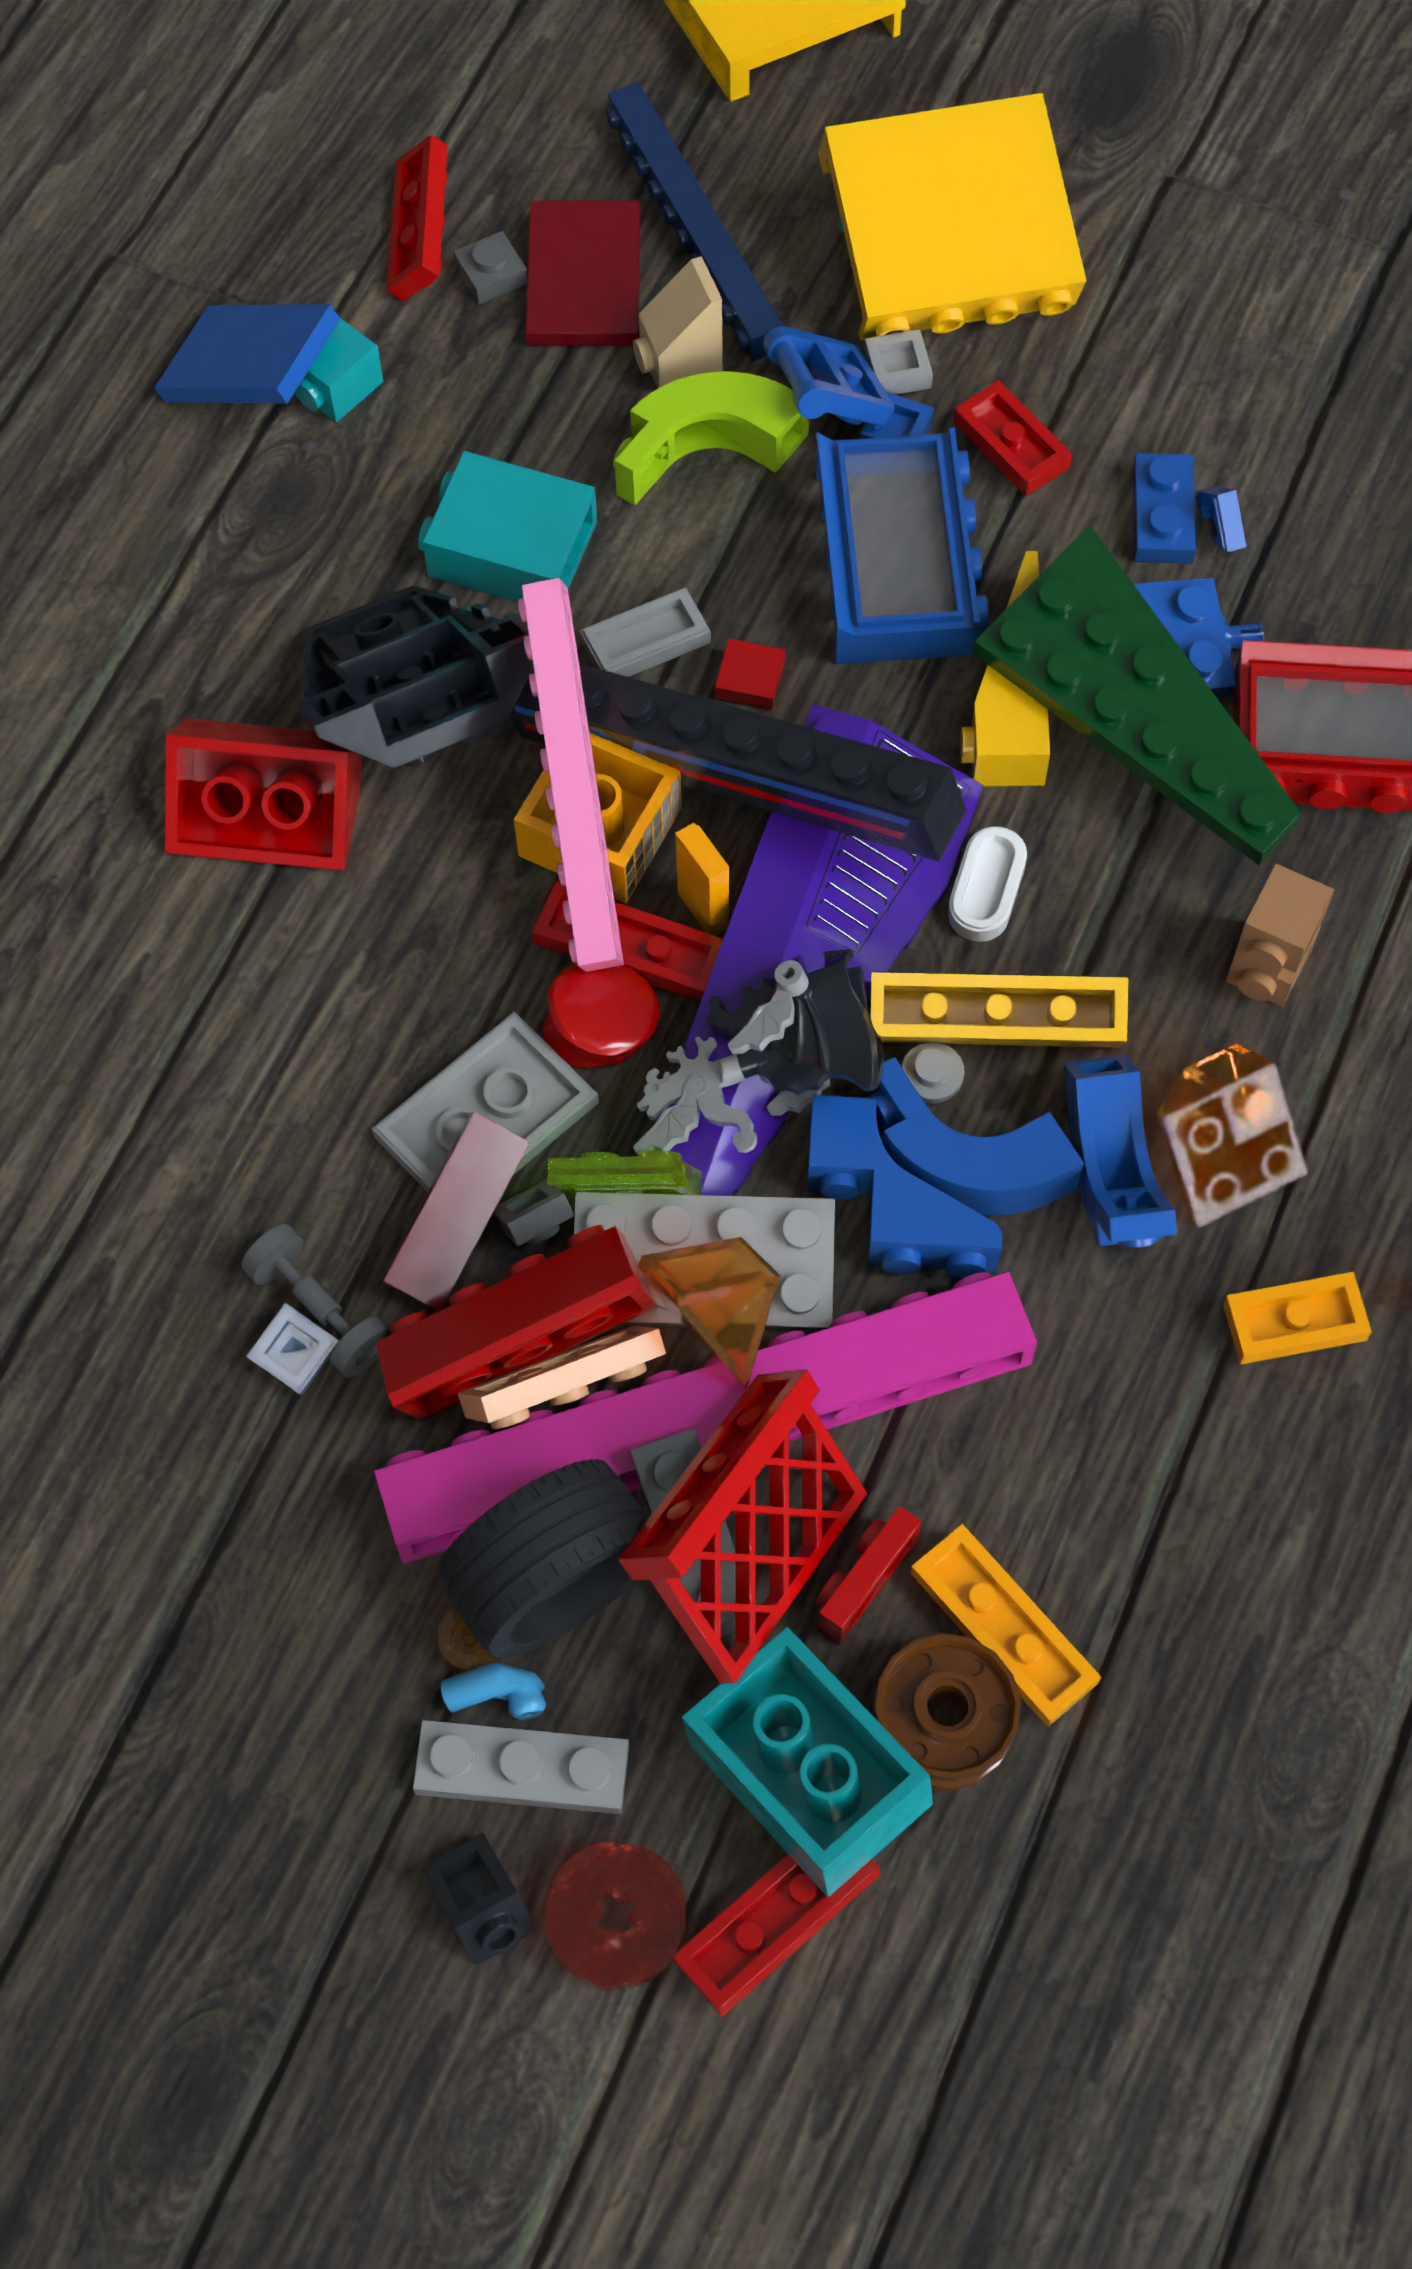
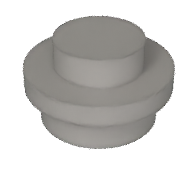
M938 1042L919 1044L906 1054L902 1062V1069L925 1103L936 1104L952 1098L963 1084L965 1072L963 1061L954 1049Z

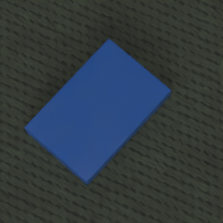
M330 304L207 306L154 389L164 402L288 404L337 326L340 317Z

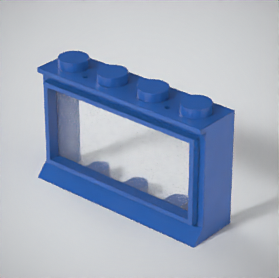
M955 427L949 428L948 433L836 441L816 432L815 477L816 481H820V519L824 520L825 523L824 554L825 566L830 570L831 617H835L836 626L835 664L974 655V642L978 638L979 631H985L989 626V612L986 595H976L975 582H981L982 557L980 546L970 547L969 534L975 533L976 529L975 503L973 498H964L962 486L969 485V458L967 450L958 451Z

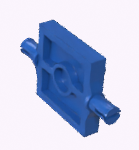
M1214 578L1134 584L1216 697L1229 696L1236 687L1230 658L1231 649H1241L1243 640L1264 641V632H1260L1263 629L1261 623L1228 626L1221 614Z

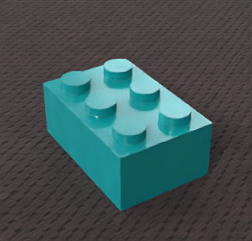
M788 1627L756 1653L736 1683L720 1684L682 1716L690 1747L827 1897H830L933 1805L930 1775Z

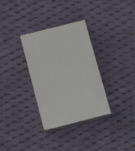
M513 1012L372 1128L374 1138L428 1192L470 1113L476 1111L530 1142L514 1172L515 1174L599 1103L598 1093L531 1027Z

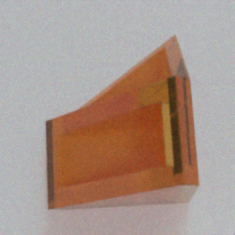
M742 1237L642 1255L638 1267L667 1308L747 1389L781 1275Z

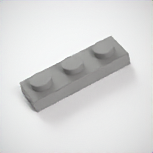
M422 1720L413 1790L416 1795L622 1815L629 1740Z

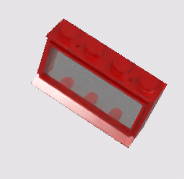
M1243 640L1234 671L1236 687L1233 690L1232 719L1294 803L1311 804L1319 809H1335L1341 806L1372 808L1381 813L1412 810V650Z

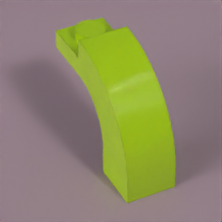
M718 371L677 379L651 392L630 410L632 438H627L620 445L613 460L616 495L635 506L675 461L691 452L708 448L729 449L742 453L776 473L808 436L809 419L803 417L793 402V389L762 376L741 372Z

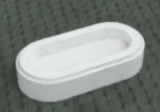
M987 827L976 832L967 844L948 909V918L952 928L957 934L967 940L975 942L989 941L998 937L1007 927L1027 859L1025 843L1012 830L1004 827Z

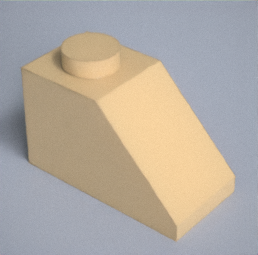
M702 256L691 259L639 313L640 338L633 340V350L640 371L643 374L650 372L657 388L690 375L723 371L722 298Z

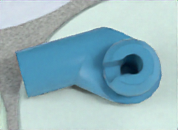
M496 1662L484 1664L444 1679L441 1682L443 1700L452 1713L492 1698L507 1700L509 1703V1714L519 1720L535 1718L541 1715L546 1707L545 1699L541 1693L545 1686L534 1672Z

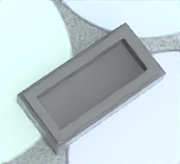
M686 587L579 630L580 642L594 668L626 677L711 643V631Z

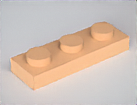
M632 1325L458 1392L465 1418L490 1423L493 1429L504 1428L526 1420L530 1417L529 1407L549 1399L551 1405H561L583 1398L589 1394L588 1384L608 1377L609 1382H620L639 1376L647 1371L646 1361L666 1354L658 1328Z

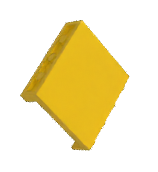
M664 0L730 102L749 95V70L878 19L882 21L893 38L899 36L901 13L906 6V0Z
M1043 93L825 127L818 154L823 174L831 173L863 315L858 332L860 340L919 329H931L934 333H948L959 329L964 323L986 320L988 324H1002L1013 320L1023 313L1040 311V314L1045 316L1060 314L1076 304L1087 281Z

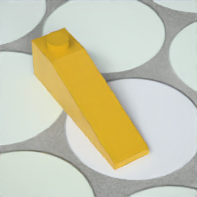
M1038 551L1025 552L1007 608L1039 576ZM987 665L974 703L972 726L961 727V763H972V779L983 786H1045L1050 759L1048 709L989 665Z

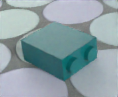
M464 451L455 471H448L443 478L439 492L440 505L434 518L428 516L424 520L419 534L418 547L420 551H424L429 577L518 602L519 599L523 598L522 585L560 578L569 589L597 524L595 487Z

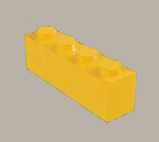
M872 972L871 1022L877 1034L881 1037V1043L938 1042L942 1044L1121 1048L1127 1042L1128 978Z

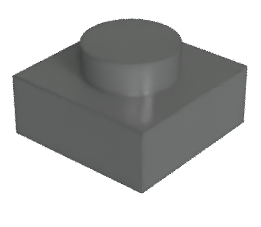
M503 231L453 251L455 267L479 305L527 285V269Z
M547 1179L497 1205L493 1212L500 1230L517 1246L523 1243L529 1245L537 1244L549 1239L560 1230V1223L575 1216L565 1194Z

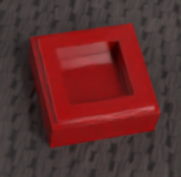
M728 638L715 685V699L773 710L786 662V650Z

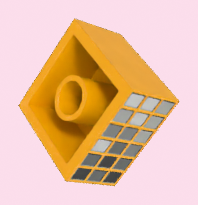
M589 732L613 894L615 899L627 904L682 808L680 770ZM543 770L513 819L518 856L558 873L557 864L563 861L561 848L555 847L552 836V825L557 824L555 810H550L546 796V787L551 786L550 774Z

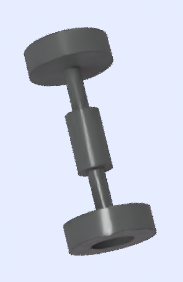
M281 1224L270 1229L249 1248L242 1260V1270L257 1285L269 1283L283 1274L295 1286L292 1294L323 1326L330 1323L343 1337L331 1354L330 1362L345 1378H351L362 1373L379 1359L376 1342L392 1335L389 1327L379 1317L373 1316L352 1328L340 1315L342 1307L311 1275L303 1277L292 1265L302 1252L304 1239L289 1224Z

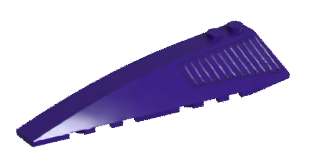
M812 704L804 725L808 728L951 767L865 718ZM951 767L967 811L939 862L771 812L684 1048L686 1057L694 1060L698 1056L699 1047L695 1041L696 1037H700L702 1041H707L709 1037H712L717 1042V1047L711 1053L709 1061L714 1062L733 1055L727 1045L732 1039L727 1041L724 1037L715 1036L706 1021L707 1015L711 1011L710 998L714 995L718 996L727 1012L735 1011L743 1003V987L749 986L752 989L758 990L762 987V978L766 974L775 973L777 965L793 960L798 955L802 956L806 969L810 973L825 967L823 952L852 949L854 958L849 960L847 968L861 966L868 1001L871 996L872 972L888 973V970L902 950L908 948L920 931V925L933 906L936 907L947 892L983 785ZM679 1063V1065H678V1067H677L676 1073L678 1072V1070H679L680 1067H681L680 1063ZM759 1075L722 1088L725 1104L746 1111L754 1124L753 1132L757 1135L755 1148L747 1153L738 1152L733 1143L734 1134L740 1131V1128L712 1124L706 1120L700 1110L698 1127L690 1131L688 1142L675 1144L667 1154L655 1151L647 1155L635 1193L732 1196L734 1192L737 1193L751 1174V1167L767 1144H772L785 1125V1119L790 1110L782 1115L771 1116L766 1107L780 1092L776 1093L772 1085L762 1082ZM677 1103L670 1105L668 1108L675 1106Z

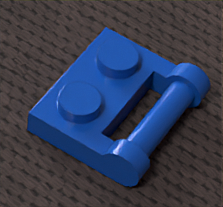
M784 326L773 328L767 333L763 341L764 350L772 363L780 365L794 390L793 402L803 417L815 419L827 412L835 414L841 420L854 425L867 422L883 427L886 426L895 406L858 345ZM804 361L807 362L809 368L811 369L812 373L814 374L813 377H812L810 371L808 370L806 364L804 363Z

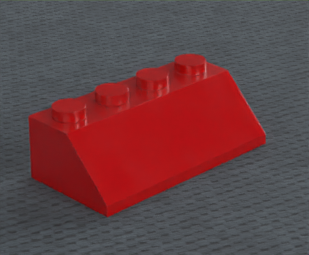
M603 1225L589 1227L568 1239V1249L548 1259H545L544 1254H536L515 1263L508 1269L510 1277L488 1288H486L484 1283L470 1285L449 1297L448 1300L451 1306L427 1317L425 1312H417L393 1323L389 1327L392 1335L376 1342L385 1386L392 1406L420 1421L426 1420L460 1403L458 1392L565 1352L658 1307L625 1236L616 1226L607 1230L604 1229Z

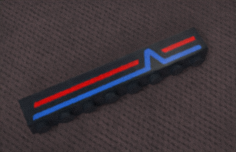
M579 663L589 732L680 770L682 786L938 862L967 811L951 767ZM528 677L509 716L523 739L545 745L544 734L540 735L538 733L535 722V712L540 711L539 699L533 696Z

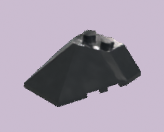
M412 585L305 628L303 662L306 667V673L301 674L300 679L304 697L298 698V709L301 717L318 738L393 768L401 765L415 766L424 763L433 757L435 751L456 742L470 743L485 737L489 733L490 728L507 721L534 667L533 659L529 660L527 658L524 647V636H529L527 622H523L519 614L512 612L504 615V619L491 617L488 606L479 603L470 606L471 611L458 608L456 599L453 596Z

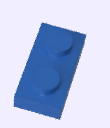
M1135 453L1133 463L1135 562L1193 564L1196 552L1193 455Z

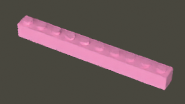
M560 578L522 585L523 598L518 600V607L522 621L527 622L529 636H524L525 652L529 660L533 659L535 673L529 675V681L533 696L539 699L540 711L535 712V722L538 733L540 735L544 734L546 746L545 749H541L540 755L543 769L545 772H549L551 786L546 787V796L550 810H555L557 824L552 825V836L555 847L561 848L563 861L557 864V870L561 885L567 888L568 900L563 901V911L567 924H572L574 939H569L570 956L573 963L577 962L578 966L586 972L624 965L568 588Z

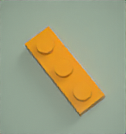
M963 1524L912 1565L910 1574L966 1637H971L996 1652L1013 1674L1019 1696L1047 1727L1099 1683L1101 1676Z

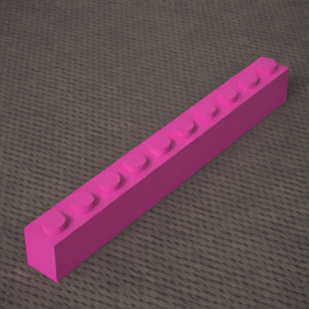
M986 1272L976 1273L959 1280L952 1290L930 1297L927 1292L912 1293L895 1301L891 1306L892 1309L867 1316V1313L864 1311L848 1313L835 1319L830 1324V1328L806 1336L803 1331L784 1333L772 1339L767 1344V1348L745 1355L738 1350L727 1351L710 1358L705 1363L704 1368L681 1375L677 1370L663 1371L644 1380L642 1387L621 1394H617L614 1390L599 1391L583 1398L579 1402V1407L553 1414L551 1410L535 1411L530 1413V1417L515 1424V1427L490 1434L487 1430L468 1432L454 1439L451 1443L452 1447L426 1454L422 1450H413L401 1453L391 1458L387 1462V1467L375 1470L374 1473L402 1563L406 1564L446 1551L470 1524L476 1521L488 1509L495 1506L496 1503L531 1481L574 1462L589 1459L603 1460L623 1480L630 1492L641 1489L630 1457L629 1448L693 1427L702 1449L759 1374L807 1369L820 1389L810 1404L828 1430L1032 1364L1037 1340L1010 1272L990 1277V1274ZM796 1424L789 1432V1442L802 1438V1434Z

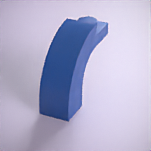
M1126 1054L1063 1062L1071 1142L1084 1162L1079 1185L1086 1214L1098 1245L1120 1244L1133 1248L1146 1247L1156 1243L1158 1239L1164 1238L1163 1236L1177 1235L1175 1208L1159 1188L1149 1159L1143 1123L1140 1071Z
M895 1057L883 1063V1073L879 1085L870 1092L867 1098L877 1099L876 1119L880 1127L884 1129L882 1144L893 1161L905 1171L976 1212L990 1216L1030 1211L1049 1204L1078 1188L1084 1162L1050 1112L1007 1134L994 1137L966 1135L949 1128L932 1114Z

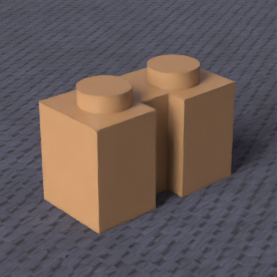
M1275 864L1245 922L1226 982L1237 986L1244 995L1251 999L1262 1002L1270 1001L1283 1007L1313 949L1321 928L1320 924L1327 912L1335 889Z

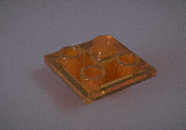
M1236 1043L1182 1070L1157 1115L1192 1225L1200 1228L1308 1174L1274 1062Z

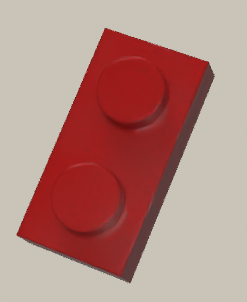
M999 380L955 408L953 423L1025 496L1030 495L1070 468L1072 453Z
M899 1506L888 1522H885L880 1517L873 1521L856 1547V1551L862 1555L848 1575L840 1570L836 1571L820 1592L816 1600V1604L822 1607V1610L819 1612L818 1631L839 1646L842 1644L918 1542L922 1524L921 1520Z

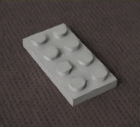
M576 1192L574 1235L596 1225H603L605 1230L616 1226L625 1236L658 1306L621 1325L821 1331L830 1328L833 1315L835 1199Z

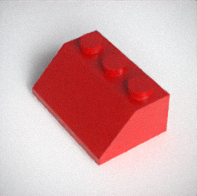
M184 718L166 734L165 853L344 871L347 866L360 798L362 755L318 738L313 730Z

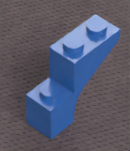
M813 1095L807 1191H818L828 1198L840 1200L851 1199L858 1196V1194H871L868 1266H882L884 1271L899 1275L913 1274L921 1268L947 1270L948 1274L959 1278H965L982 1272L997 1273L1002 1250V1232L998 1224L910 1174L893 1161L885 1150L879 1136L876 1119V1098Z

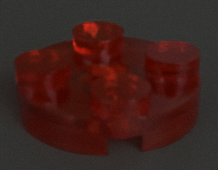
M600 1842L588 1846L574 1854L561 1866L550 1887L551 1892L546 1902L545 1929L552 1950L569 1973L602 1991L634 1988L657 1977L673 1961L672 1956L678 1952L686 1934L685 1895L677 1875L661 1856L639 1846V1849L629 1844L617 1845V1842ZM609 1897H612L618 1905L629 1900L636 1909L628 1917L631 1928L620 1934L615 1928L603 1931L597 1925V1922L604 1916L600 1904Z

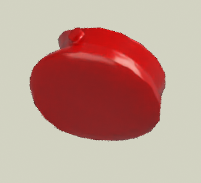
M578 963L573 964L562 970L549 987L547 996L549 1013L543 1024V1039L569 1066L594 1068L610 1064L620 1065L624 1063V1060L633 1057L644 1046L646 1040L653 1035L660 1019L658 997L648 980L630 967L621 965L586 972L578 966Z

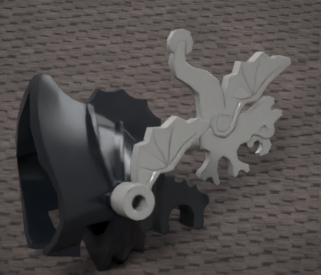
M852 949L823 952L825 967L808 973L801 955L795 956L793 960L780 963L776 966L775 973L766 974L762 978L763 984L758 990L752 989L749 986L742 988L743 1003L735 1011L727 1012L720 998L716 995L712 996L709 1001L711 1011L707 1015L706 1021L715 1036L724 1037L727 1041L732 1039L727 1045L733 1055L714 1062L709 1061L711 1053L717 1047V1042L712 1037H709L707 1041H702L700 1037H696L695 1041L699 1048L698 1056L694 1060L686 1057L685 1051L681 1046L674 1053L667 1052L666 1056L669 1062L680 1063L681 1065L677 1073L671 1075L669 1072H665L664 1077L659 1080L657 1075L660 1072L657 1068L648 1071L645 1078L648 1082L644 1087L645 1096L637 1103V1106L641 1112L647 1110V1116L650 1120H656L658 1117L659 1119L633 1146L637 1155H650L655 1151L667 1154L675 1144L688 1142L690 1131L698 1127L700 1110L706 1120L712 1124L740 1128V1131L735 1133L733 1143L738 1152L747 1153L753 1150L757 1144V1135L753 1132L754 1124L746 1111L725 1104L722 1088L747 1080V1078L759 1075L762 1082L772 1085L776 1093L780 1092L766 1106L771 1116L782 1115L789 1110L800 1113L808 1103H812L813 1095H821L822 1090L830 1086V1078L837 1077L849 1080L866 1091L875 1090L882 1077L884 1054L881 1037L874 1029L869 1015L863 970L861 966L847 968L849 960L854 958ZM677 1103L675 1106L668 1108L670 1105Z

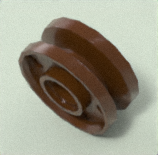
M941 1633L916 1639L892 1656L878 1680L873 1698L872 1716L930 1775L932 1790L950 1792L974 1786L998 1768L1018 1731L1021 1700L1013 1674L996 1652L971 1637ZM938 1699L950 1700L961 1710L963 1721L958 1725L950 1727L942 1726L931 1718L927 1705Z

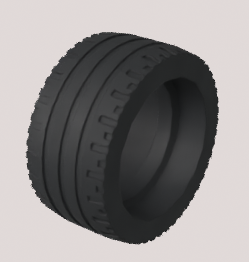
M599 1459L574 1462L555 1469L524 1485L478 1517L448 1547L446 1553L442 1556V1560L439 1562L438 1573L454 1606L462 1615L463 1620L476 1640L488 1654L495 1658L517 1656L545 1645L571 1629L576 1628L616 1600L636 1582V1580L630 1578L618 1558L648 1518H646L645 1513L635 1501L623 1480L606 1462Z

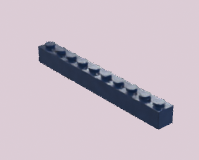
M637 82L608 93L609 108L605 110V115L612 130L616 128L619 133V140L624 152H630L633 157L636 173L639 177L644 176L647 181L650 197L653 201L658 200L661 205L664 221L668 226L672 225L675 229L676 239L680 248L687 250L690 260L702 256L722 298V320L725 325L730 324L734 330V338L738 348L741 351L745 350L752 362L766 357L767 354L763 347L764 337L773 328L783 325L640 83Z

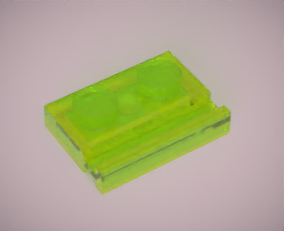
M646 1151L642 1153V1156L619 1157L618 1154L608 1152H586L581 1154V1158H548L547 1184L557 1186V1189L574 1197L576 1192L701 1195L702 1171L681 1161V1154L677 1152Z

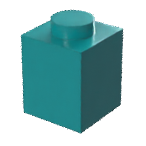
M340 318L334 331L295 391L297 398L308 409L312 411L319 409L337 423L384 382L378 346Z

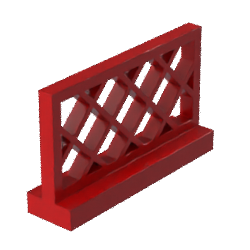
M807 1369L757 1375L618 1558L632 1580H650L720 1684L736 1683L868 1494L810 1404L820 1389ZM795 1424L802 1434V1460L789 1459V1432ZM763 1467H769V1506L755 1505V1478ZM789 1469L802 1470V1509L789 1508ZM822 1472L828 1474L840 1493L828 1511L822 1510ZM730 1513H735V1553H721V1525ZM755 1515L769 1516V1555H755ZM789 1517L802 1518V1548L796 1557H789ZM695 1560L701 1561L700 1602L693 1601L679 1580L683 1578ZM721 1562L735 1563V1604L721 1603ZM755 1564L769 1565V1595L762 1605H756ZM721 1612H735V1643L729 1652L721 1642Z

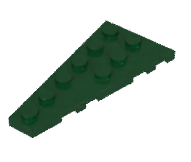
M1090 525L975 640L973 651L975 656L1258 866L1298 824L1301 815L1300 810Z

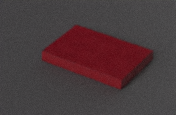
M640 200L530 201L526 309L527 346H633V340L638 339Z

